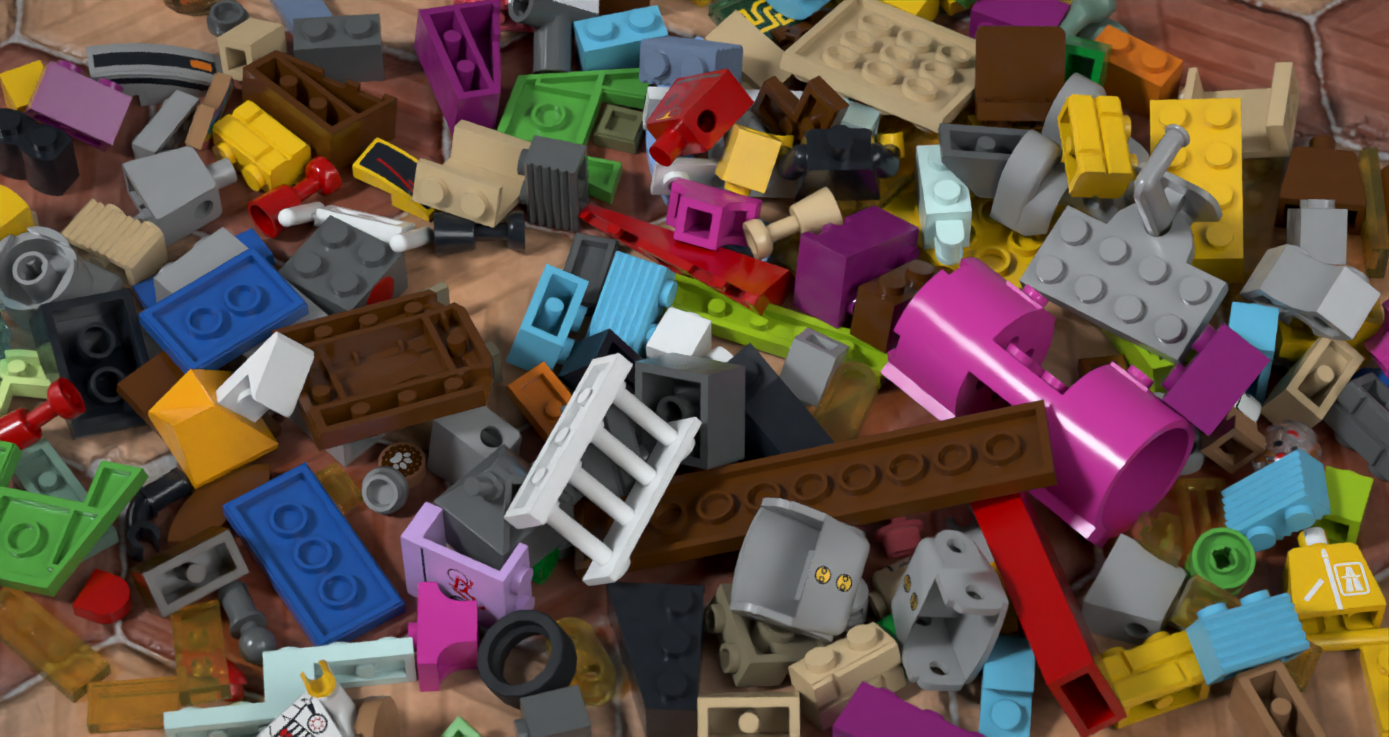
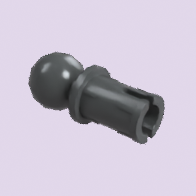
M234 580L221 587L217 592L218 600L221 602L230 621L229 633L234 639L239 640V654L247 663L263 665V652L276 651V638L269 629L265 628L267 618L263 612L257 610L248 591L247 584L245 582L242 583L241 580Z

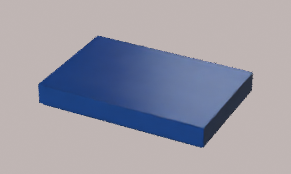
M252 246L138 315L142 327L183 373L186 374L190 369H219L270 338L272 330L287 327L308 315L309 310L305 300L267 259Z

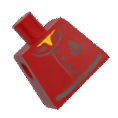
M729 69L681 77L675 80L646 121V128L656 139L649 148V153L657 163L669 167L679 156L708 151L752 106L754 101Z

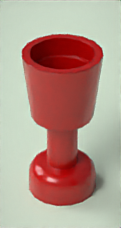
M320 155L316 156L307 163L305 168L306 178L292 188L285 184L279 185L248 202L249 216L261 233L271 239L276 238L287 228L279 223L278 215L281 210L303 205L302 202L316 192L327 196L341 188L342 181L340 175L329 160Z
M64 377L58 378L47 389V401L32 411L19 407L0 417V441L14 443L20 450L29 447L41 439V427L52 419L60 416L63 419L71 420L82 415L86 410L83 397L68 379Z

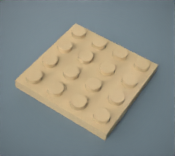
M844 0L783 52L780 69L794 74L798 80L807 83L809 80L820 75L842 98L856 99L873 106L881 114L895 115L912 122L920 130L938 133L940 123L950 124L974 100L976 40L878 0Z

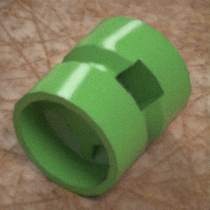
M1226 527L1212 528L1199 537L1183 566V569L1188 574L1186 589L1193 598L1200 603L1214 605L1221 602L1226 604L1237 597L1252 575L1256 562L1254 548L1248 538L1239 531Z

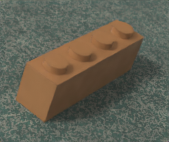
M1281 659L1235 674L1228 709L1245 737H1327Z

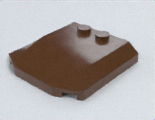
M430 289L272 330V335L277 331L309 348L314 353V360L301 390L297 405L318 451L486 406L495 374L493 358L465 307L455 302L447 306L437 301L436 292Z

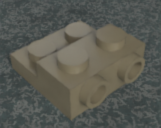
M720 584L704 611L705 629L710 634L716 633L721 645L718 654L720 669L723 673L732 674L736 687L780 686L786 675L789 674L788 666L805 658V655L811 649L826 647L831 644L778 626L760 623L731 612L729 607L731 604L732 584Z

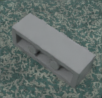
M176 89L171 97L164 101L156 115L149 119L141 133L134 137L132 149L135 160L177 149L188 135L197 106L200 105V98Z

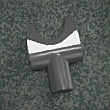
M508 0V11L511 19L517 23L534 27L533 74L571 72L574 22L599 17V0Z

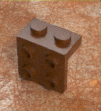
M983 25L977 29L974 115L977 121H985V127L1011 128L1012 121H1030V128L1043 129L1047 114L1065 82L1066 34L1062 27Z

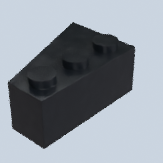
M632 582L606 583L607 616L616 636L622 664L626 668L632 696L645 737H697V698L700 693L704 637V585Z

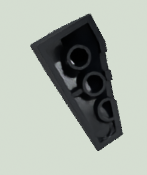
M751 343L727 362L745 366V458L737 462L741 463L835 443Z

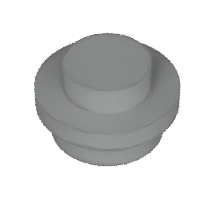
M377 467L371 470L362 482L363 500L370 509L377 513H394L401 509L408 499L409 486L407 480L400 471L393 467Z

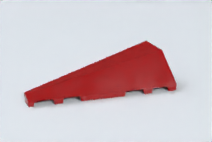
M588 204L584 207L578 216L585 223L613 239L619 240L620 243L653 262L669 268L674 273L700 281L759 316H762L769 303L782 307L795 285V277L789 269L723 247L715 251L673 239L674 231L593 204Z

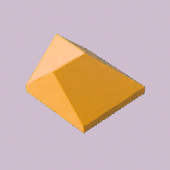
M190 369L148 411L150 420L195 490L277 449L279 443L261 417L254 423L218 404L216 390L232 375L231 371Z

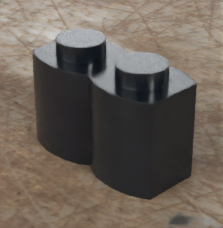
M0 108V174L11 179L26 180L32 188L43 194L62 196L80 176L72 139L67 133L57 127L36 124L31 117L23 112L9 108Z

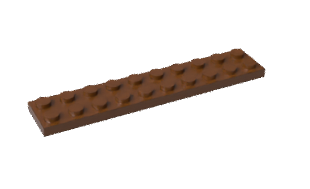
M1044 399L674 476L629 557L631 562L626 573L740 550L748 529L761 507L763 498H781L794 501L826 513L837 521L853 527L1058 485L1049 419ZM584 496L574 505V520L603 542L615 520L597 505L585 499ZM622 496L620 499L625 502L628 496ZM575 546V571L580 582H583L582 579L593 560Z

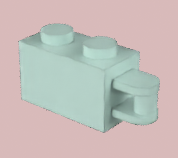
M940 144L916 146L914 184L924 250L935 249L936 258L940 263L955 265L963 258V247H969L972 208L969 189L941 162Z

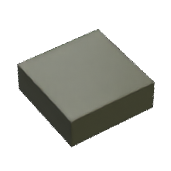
M607 104L593 135L594 145L636 154L646 131L643 128V112Z

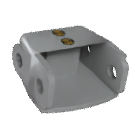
M763 498L761 507L748 529L739 553L733 578L729 610L760 623L778 626L812 639L833 643L834 636L844 632L867 561L870 544L865 538L866 533L839 522L826 513L797 502L781 498Z
M943 530L937 533L935 538L927 537L918 543L891 603L900 657L909 682L917 683L924 690L959 691L964 684H970L986 663L997 641L1009 604L998 574L976 543L959 531ZM916 619L924 621L927 626L917 624L915 622ZM930 667L941 669L945 675L935 674L931 671Z

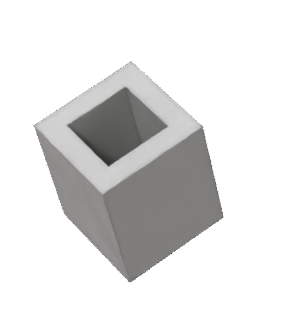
M806 328L794 338L779 377L804 406L810 407L813 405L818 407L831 395L849 346L813 329Z

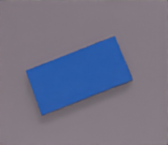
M306 462L222 505L224 516L314 647L327 646L334 642L348 643L405 612V602Z

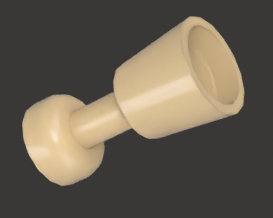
M827 187L819 189L791 205L789 209L790 216L765 226L760 219H751L742 224L744 236L753 256L759 260L767 258L773 252V242L797 232L799 236L807 231L817 235L822 233L823 225L830 222L837 226L843 225L841 212L831 191Z

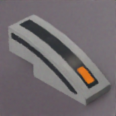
M121 43L86 47L90 79L98 82L100 78L119 84L124 88L123 94L128 96L139 95L141 107L164 103L176 89L197 98L205 97L214 74H217V72L223 73L220 56L195 49L148 43Z

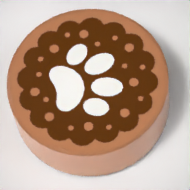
M408 442L391 444L381 452L378 459L379 467L389 466L400 471L406 478L409 489L420 484L426 476L425 454L415 444Z

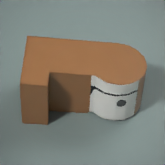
M1245 391L1210 436L1202 432L1201 452L1231 474L1266 450V437L1257 431L1256 424L1262 408L1261 403ZM1223 443L1227 449L1228 454L1224 453L1219 448V446H1221Z

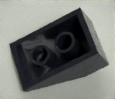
M130 288L40 304L29 319V324L43 372L50 383L60 377L68 379L78 389L85 403L86 410L82 415L71 420L65 419L73 439L77 440L148 425L116 392L117 383L149 361Z

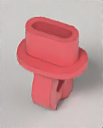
M905 516L884 520L885 526L875 531L873 536L875 541L883 542L887 558L895 559L913 555L918 543L922 540L919 532L924 528L923 521L919 519L906 520Z

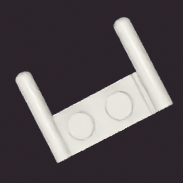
M312 202L281 210L278 215L279 223L285 227L314 221V226L320 227L332 215L390 244L391 249L395 252H404L432 243L434 240V231L430 227L425 226L414 229V223L335 205L324 206L321 202Z

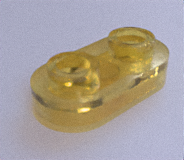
M566 617L555 621L569 636L577 637L573 639L578 656L576 673L569 686L579 685L585 706L604 704L615 693L616 671L594 630L586 621L575 617ZM545 637L546 653L550 659L552 645L547 637ZM588 672L598 673L595 677L584 676Z

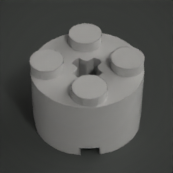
M42 226L26 228L28 232L15 237L11 234L0 241V305L17 325L31 331L29 319L40 304L89 296L94 284L93 276L89 272L88 267L67 239L56 230Z

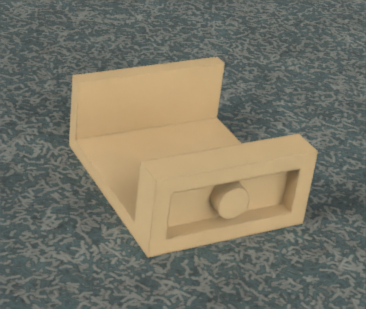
M1293 62L1275 63L1272 87L1262 89L1204 92L1198 68L1192 67L1188 69L1186 85L1180 86L1178 99L1241 98L1242 159L1286 157L1291 155L1300 98V89Z
M461 120L454 127L451 156L443 165L423 158L417 161L412 201L494 228L519 203L520 190L525 176L518 175L517 173L518 160L522 149H529L531 142Z

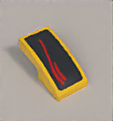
M376 137L352 165L353 177L390 193L392 206L427 222L432 220L434 212L439 211L430 206L412 201L418 159L391 143Z

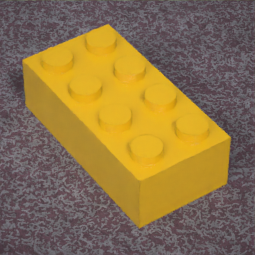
M1241 98L1150 100V155L1165 135V129L1169 124H1177L1183 127L1190 136V143L1188 146L1180 149L1166 171L1201 187L1218 201L1223 214L1218 222H1193L1190 226L1195 243V255L1191 265L1226 283H1244Z

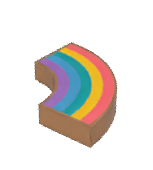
M221 72L214 74L203 102L197 106L185 141L186 146L193 147L199 151H205L213 139V124L222 119L235 86L232 76Z

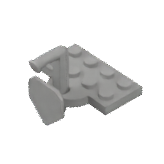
M1169 124L1165 129V135L1147 162H1140L1135 169L1137 177L1135 180L1134 200L1136 203L1118 211L1107 224L1067 205L1019 282L1023 288L1026 284L1030 285L1050 302L1176 365L1178 362L1183 364L1192 350V344L1209 323L1229 288L1225 281L1191 265L1195 255V243L1190 226L1193 222H1218L1223 214L1218 201L1201 187L1166 171L1180 149L1188 146L1190 143V136L1183 127L1177 124Z

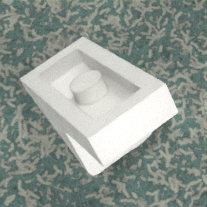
M276 331L216 390L218 404L254 423L269 409L289 418L294 411L314 360L313 351Z

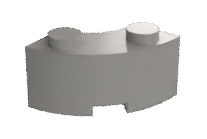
M1285 244L1266 251L1239 295L1250 303L1279 308L1278 319L1280 321L1290 324L1293 317L1297 318L1311 327L1314 335L1335 340H1352L1381 293L1369 285V278L1360 270L1349 266H1333L1313 259L1304 249L1296 245Z

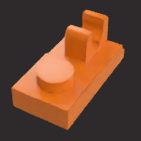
M543 361L508 384L506 390L509 392L508 397L546 443L561 416L560 408L568 404L572 395Z

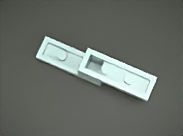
M384 637L377 641L357 643L334 642L327 646L306 648L284 647L276 651L263 652L265 702L250 703L242 701L233 703L230 706L210 708L185 707L179 711L164 712L165 736L256 737L306 691L300 677L301 672H304L306 677L311 680L318 679L323 675V671L318 663L320 660L328 662L335 680L342 688L417 681L413 638Z

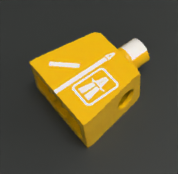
M1320 527L1303 530L1297 537L1300 547L1293 548L1287 553L1282 578L1283 593L1287 592L1291 595V602L1295 605L1294 611L1298 614V621L1302 623V630L1306 634L1381 628L1387 603L1358 546L1352 542L1329 544L1326 531Z

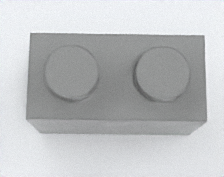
M1300 200V208L1288 209L1287 244L1296 245L1304 249L1313 259L1319 262L1346 265L1348 209H1335V200Z

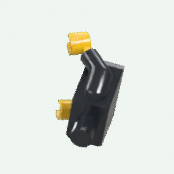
M835 125L830 129L807 130L801 143L794 147L793 135H774L782 142L775 167L782 178L794 180L795 202L802 200L823 187H827L831 191L836 201L880 200V178L887 179L893 177L899 169L900 157L905 156L903 131L891 134L878 133L876 134L877 143H875L872 131L868 128H849L846 125Z

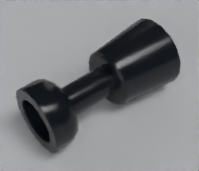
M511 211L506 216V222L498 223L494 228L450 213L434 212L435 256L473 251L476 249V241L507 240V246L510 250L525 251L524 211Z

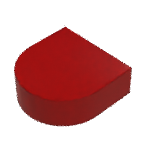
M95 568L72 604L76 616L100 624H111L121 620L129 613L132 606V597L129 586L124 579Z

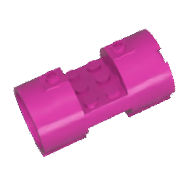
M963 258L960 262L961 268L951 274L946 273L944 270L939 271L919 290L908 304L894 329V332L900 336L897 347L888 351L889 362L880 373L940 421L1004 408L1010 404L1013 406L1044 399L1049 419L1058 485L1029 490L1028 492L1087 540L1101 549L1109 538L1116 537L1139 523L1167 494L1190 456L1195 439V428L1189 420L1149 390L1154 381L1134 365H1131L1125 371L1112 361L1111 364L1092 370L1068 388L1041 367L1053 339L1054 322L1056 321V318L1044 309L1049 300L1028 284L1022 290L1018 289L978 258Z

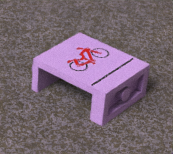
M429 502L423 504L400 536L408 594L418 598V582L438 581L440 591L452 600H477L479 625L486 629H489L501 617L517 610H533L535 605V597L532 596L531 589L533 569L530 568L527 545L519 542L502 569L498 571L447 548L443 509Z

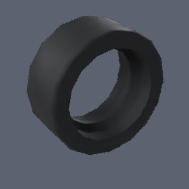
M517 610L501 617L487 630L479 645L477 667L480 679L503 703L521 710L520 698L569 687L576 673L578 656L574 641L549 615L537 610ZM529 637H547L552 647L550 659L544 670L533 680L520 685L508 683L503 676L505 660L510 651L519 642Z

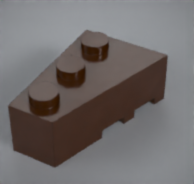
M278 50L243 67L242 104L247 100L252 101L310 146L312 159L319 155L323 156L334 165L336 170H339L357 160L376 137L386 142L395 138L396 97L385 93L382 99L361 91V83L348 79L345 84L324 76L323 68Z

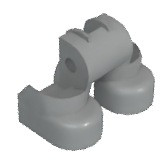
M1077 72L1066 81L1047 114L1042 133L1031 129L1017 144L1002 171L989 217L1023 236L1047 234L1052 216L1058 204L1066 207L1067 205L1077 207L1104 223L1110 221L1118 211L1133 204L1135 180L1130 182L1123 196L1118 199L1098 198L1097 195H1094L1092 198L1071 197V194H1069L1065 164L1061 162L1062 145L1057 116L1067 97L1072 94L1092 95L1093 98L1106 96V92L1101 85ZM1130 137L1128 141L1129 153L1136 154L1138 164L1140 162H1147L1149 159L1148 152L1141 144Z

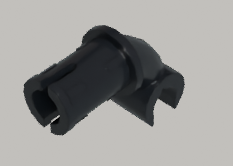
M177 467L153 482L142 486L129 502L125 515V526L127 530V552L133 560L143 562L144 548L139 543V540L150 543L156 552L159 553L160 531L149 520L157 518L158 511L191 494V486L187 477Z

